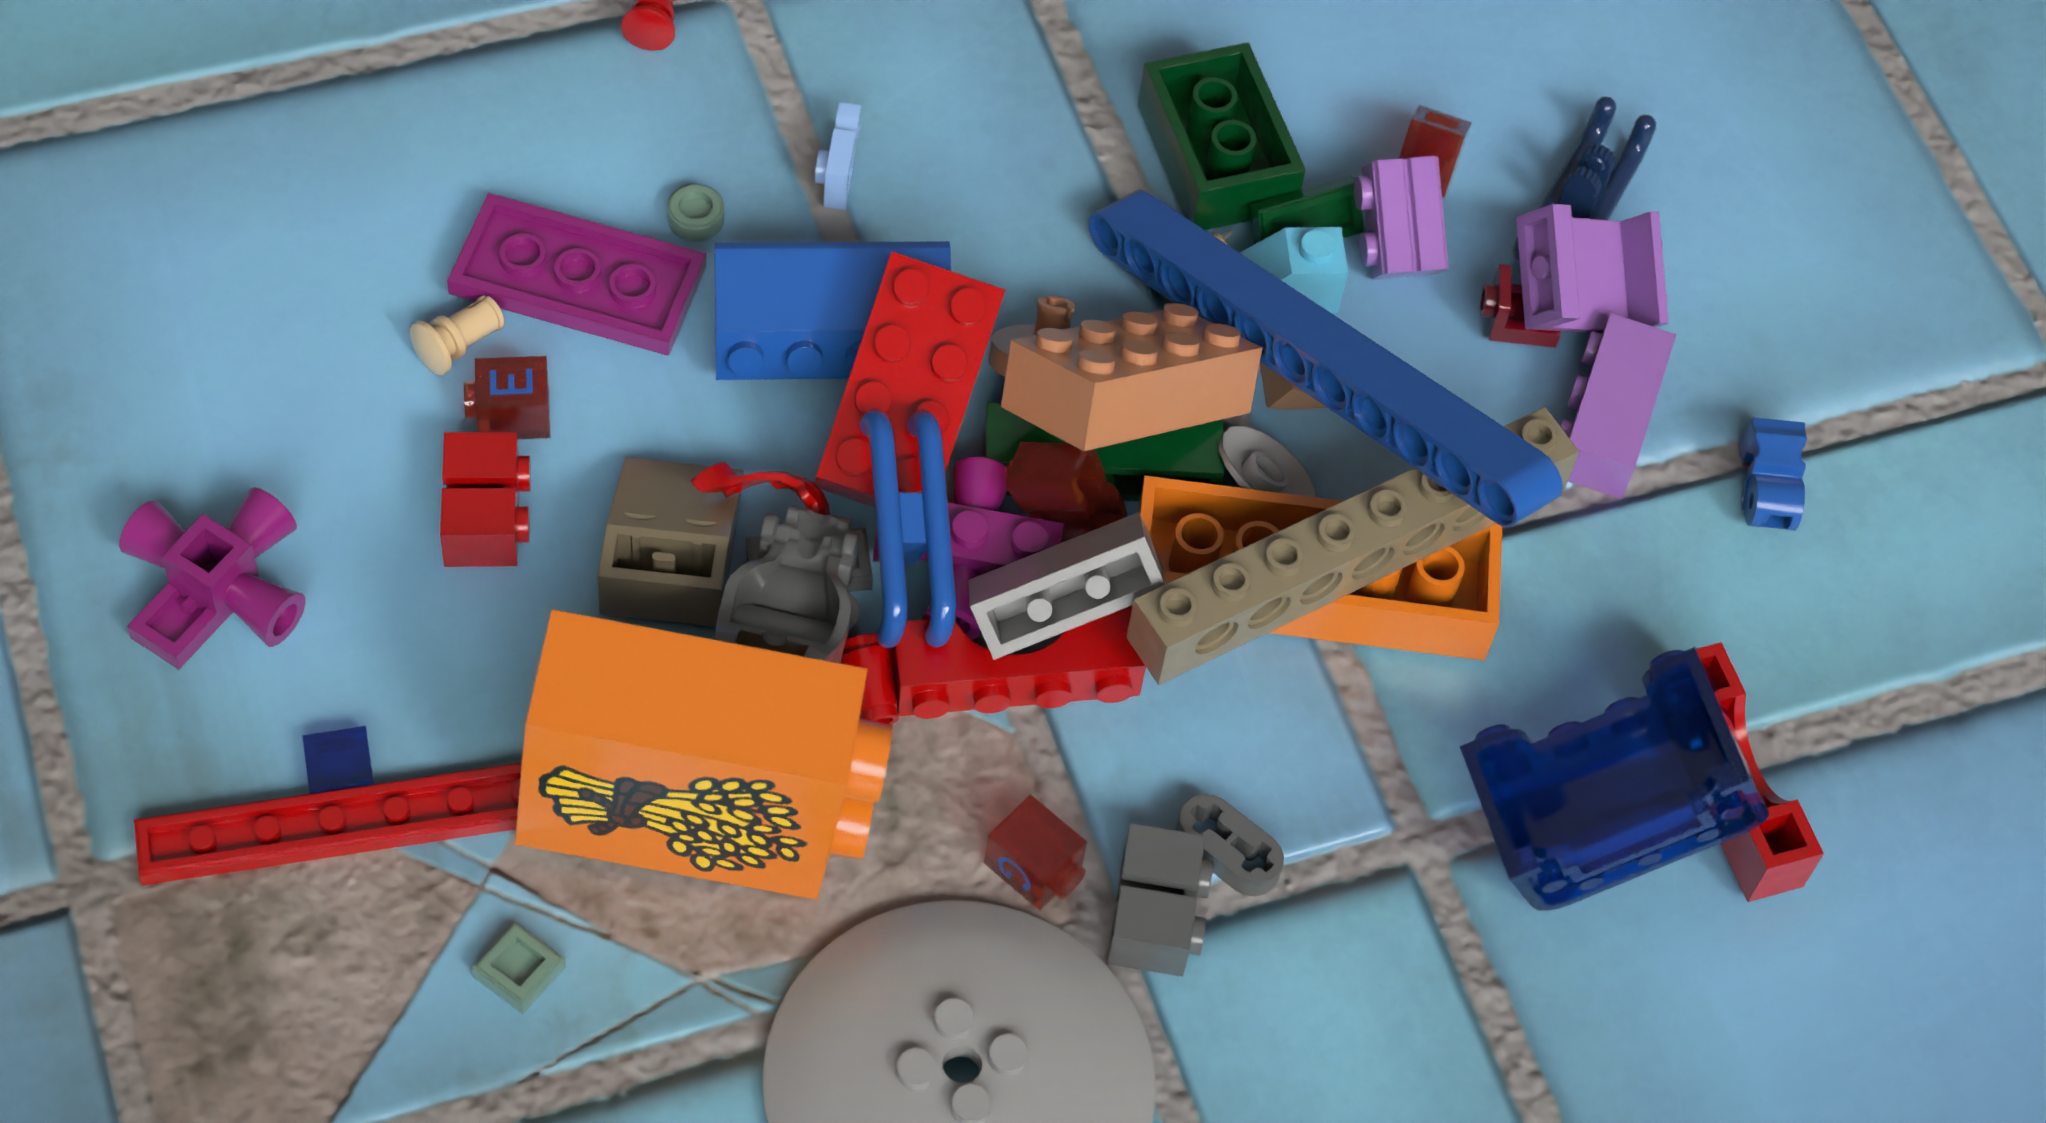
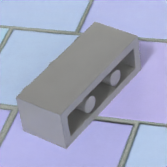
M1140 512L968 580L970 608L994 660L1133 605L1135 598L1166 584L1162 564Z

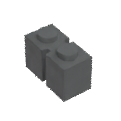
M1130 823L1123 851L1116 899L1118 905L1114 913L1107 964L1183 977L1189 954L1200 956L1205 934L1206 917L1195 916L1196 897L1208 898L1213 872V861L1202 859L1205 835Z

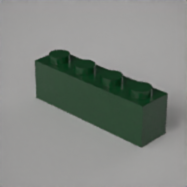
M987 402L983 432V457L1000 462L1011 472L1012 482L1006 495L1139 501L1144 475L1222 485L1224 462L1219 453V444L1223 435V419L1082 451L1001 407V403Z

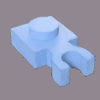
M839 102L830 150H819L815 183L825 184L824 207L846 210L854 169L855 152L860 134L861 105Z

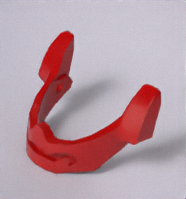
M721 462L706 468L690 480L698 491L704 493L722 492L726 498L740 493L748 487L770 483L775 489H790L794 491L808 510L821 515H831L829 504L823 491L808 478L790 472L767 471L740 476L726 462Z

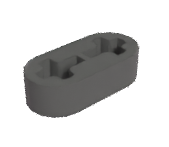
M1197 795L1185 802L1180 810L1176 831L1205 835L1202 859L1213 861L1212 873L1243 895L1256 897L1265 895L1274 889L1279 881L1284 864L1283 851L1274 838L1225 800L1215 795ZM1210 818L1217 823L1215 832L1207 829L1200 834L1194 830L1196 821L1204 823ZM1259 856L1266 861L1264 869L1257 867L1248 872L1242 868L1245 859L1252 861Z

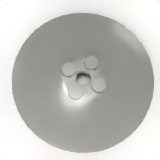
M947 900L900 907L866 920L834 939L808 963L787 991L775 1015L768 1036L763 1065L762 1092L767 1123H1152L1156 1098L1155 1068L1145 1026L1135 1004L1107 965L1077 939L1045 920L1023 911L977 901ZM963 1056L970 1058L977 1064L980 1074L970 1082L959 1083L951 1080L945 1074L943 1065L953 1057Z

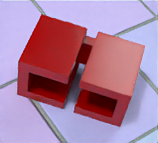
M444 432L442 481L446 488H442L440 539L444 567L518 566V543H529L530 541L529 506H519V492L531 491L530 456H519L517 432Z

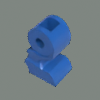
M1752 418L1738 445L1741 460L1752 462L1748 468L1741 494V509L1744 510V517L1748 526L1794 531L1799 527L1805 503V485L1802 477L1806 464L1801 459V451L1807 441L1805 422Z

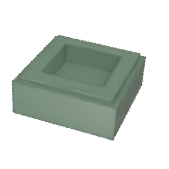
M514 921L472 967L473 978L524 1014L565 968V958Z

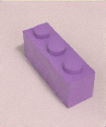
M1613 313L1609 315L1603 334L1591 332L1581 360V364L1591 367L1588 378L1577 375L1566 406L1576 410L1574 421L1563 419L1560 425L1580 451L1568 482L1619 499L1623 498L1640 454L1677 334Z

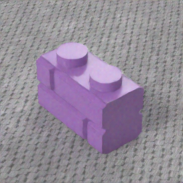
M1438 156L1376 160L1361 167L1362 176H1357L1354 181V198L1357 209L1365 210L1367 232H1363L1360 235L1359 253L1362 265L1364 267L1370 266L1371 279L1426 276L1448 270Z

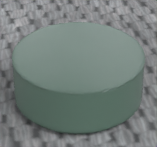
M690 184L677 189L668 200V225L674 234L684 240H708L717 235L723 227V199L717 191L705 185Z

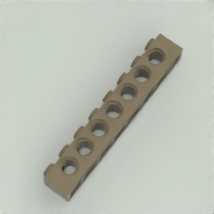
M1543 407L1505 425V428L1545 453L1553 461L1562 478L1563 492L1580 451L1547 408ZM1413 468L1135 598L1126 638L1157 684L1160 685L1496 523L1418 469Z

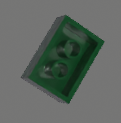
M1249 42L1144 63L1137 106L1184 217L1205 231L1251 221L1250 204L1302 188L1306 172L1305 166Z

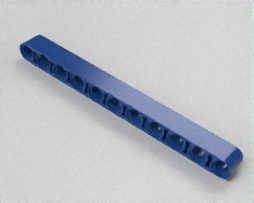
M1141 189L1135 190L1090 215L1088 223L1090 234L1098 249L1106 257L1173 303L1184 304L1197 309L1199 317L1213 324H1225L1237 328L1241 332L1240 337L1263 347L1260 358L1261 363L1498 525L1512 527L1562 494L1563 484L1561 475L1556 465L1545 453L1148 192Z

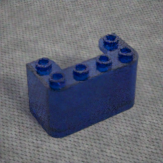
M1695 647L1686 651L1672 650L1655 657L1649 664L1650 669L1642 677L1646 696L1641 698L1627 697L1617 700L1605 709V713L1582 723L1571 721L1560 724L1553 728L1546 738L1533 743L1528 735L1520 729H1510L1508 725L1499 724L1482 730L1475 736L1474 741L1459 746L1509 880L1532 908L1538 911H1549L1571 905L1742 835L1758 827L1769 816L1767 805L1716 684Z

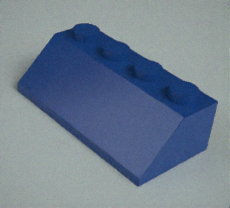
M950 241L714 242L716 380L849 379L891 251L951 271Z

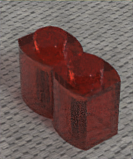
M1020 442L1014 459L1008 464L1006 470L1007 489L1018 506L1025 512H1028V517L1064 523L1061 543L1128 517L1119 491L1114 485L1106 482L1102 463L1094 449L1082 451L1069 443Z

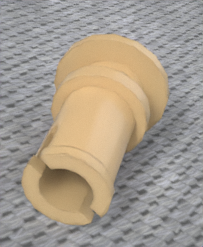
M482 295L475 302L449 317L439 315L432 319L430 324L424 321L415 322L410 327V339L422 363L431 372L437 375H444L451 369V360L460 359L466 354L468 346L490 333L502 329L505 321L497 303L491 297Z

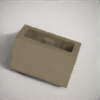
M625 457L606 524L598 571L600 614L716 627L725 585L729 579L741 492L726 498L722 492L704 493L698 491L690 480L711 466ZM732 469L736 474L744 475V470Z

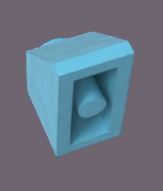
M1341 227L1284 228L1240 252V254L1330 313H1338L1348 277Z

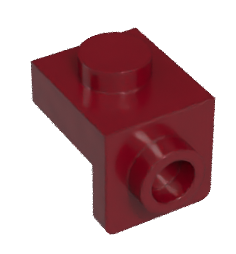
M1499 264L1493 284L1484 283L1480 299V317L1489 318V341L1556 348L1561 331L1525 329L1522 285L1511 284V265Z

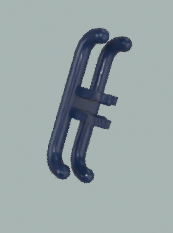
M1600 97L1595 103L1582 135L1539 208L1550 204L1571 205L1572 218L1609 220L1650 145L1656 130L1655 119L1651 115H1641L1636 119L1630 136L1615 163L1616 157L1613 156L1614 152H1611L1610 148H1606L1601 143L1616 112V103L1611 97ZM1517 236L1513 248V255L1515 256L1516 260L1520 262Z

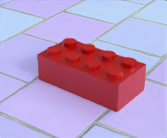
M891 251L814 483L821 490L875 508L869 437L865 436L859 428L862 416L872 409L883 411L890 419L893 428L899 493H922L917 437L912 436L907 429L909 417L918 410H928L938 420L942 436L946 472L1005 289Z

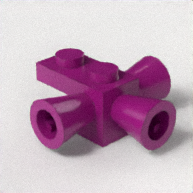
M968 457L959 460L955 464L954 503L948 502L956 592L955 621L971 640L977 638L982 632L970 608L968 580L1060 544L1064 523L998 512L1012 482V474L1000 462L984 457ZM877 532L873 551V562H879ZM927 551L919 561H928ZM931 600L922 619H930Z
M252 487L248 490L226 528L202 514L186 530L158 501H148L140 506L125 524L120 536L119 548L122 553L165 568L168 584L127 625L130 638L178 670L233 612L268 647H274L284 641L294 630L303 614L306 602L305 596L302 593L259 578L255 558L297 529L296 521L289 510L270 493L260 488Z

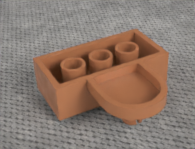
M1046 296V298L1039 297L1037 299L1038 309L1035 325L1027 324L1004 327L994 332L991 338L988 362L992 369L1005 377L1001 407L1082 451L1250 413L1263 348L1240 337L1241 332L1237 328L1225 324H1213L1199 317L1197 309L1177 303L1166 304L1163 310L1150 313L1125 312L1122 318L1109 321L1084 320L1080 323L1079 327L1070 328L1075 304L1069 299L1058 296Z

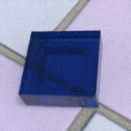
M366 726L302 735L310 793L374 784Z

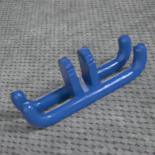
M872 409L862 416L859 428L865 436L869 437L882 586V619L876 638L878 643L885 648L895 647L902 639L907 622L908 608L905 565L916 563L927 551L931 591V617L925 631V640L931 647H942L948 642L954 629L956 592L940 426L937 418L925 409L918 410L909 417L907 421L908 432L912 436L917 437L922 493H899L893 428L890 419L883 411Z

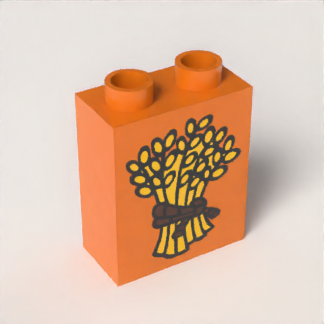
M551 609L525 724L515 845L818 900L830 854L859 860L863 859L874 802H879L883 788L893 725L859 719L867 669Z

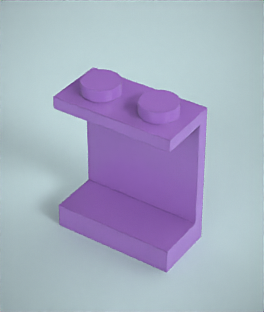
M1550 204L1516 216L1525 329L1573 332L1594 331L1603 333L1610 313L1653 327L1669 324L1659 212L1650 211L1623 221L1572 218L1571 205Z

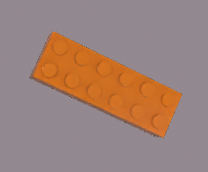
M1144 475L1137 513L1140 512L1160 559L1167 584L1343 501ZM1496 523L1269 633L1485 661L1499 626L1502 526Z

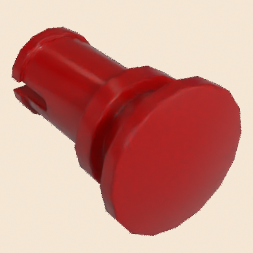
M635 0L631 9L626 11L621 21V31L624 37L632 45L642 50L658 51L670 46L675 38V25L673 23L675 12L672 8L674 0Z

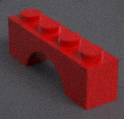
M1133 605L1068 630L1051 645L1036 652L1021 655L1008 654L995 660L990 650L971 640L956 621L950 639L944 646L938 648L931 647L925 640V631L930 619L907 621L902 639L895 647H892L898 716L915 715L923 719H933L941 717L948 712L977 710L981 713L991 714L1015 706L1038 705L1042 708H1057L1073 701L1098 699L1104 703H1117L1131 696H1140L1146 666L1126 638Z
M1722 642L1666 656L1649 694L1747 902L1804 887L1824 852L1798 799L1788 801L1779 797L1766 783L1755 762L1746 729V692Z

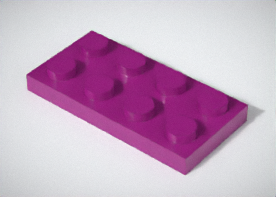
M488 193L447 280L448 293L471 301H476L482 295H485V297L489 296L497 303L500 309L669 356L705 272L706 253Z

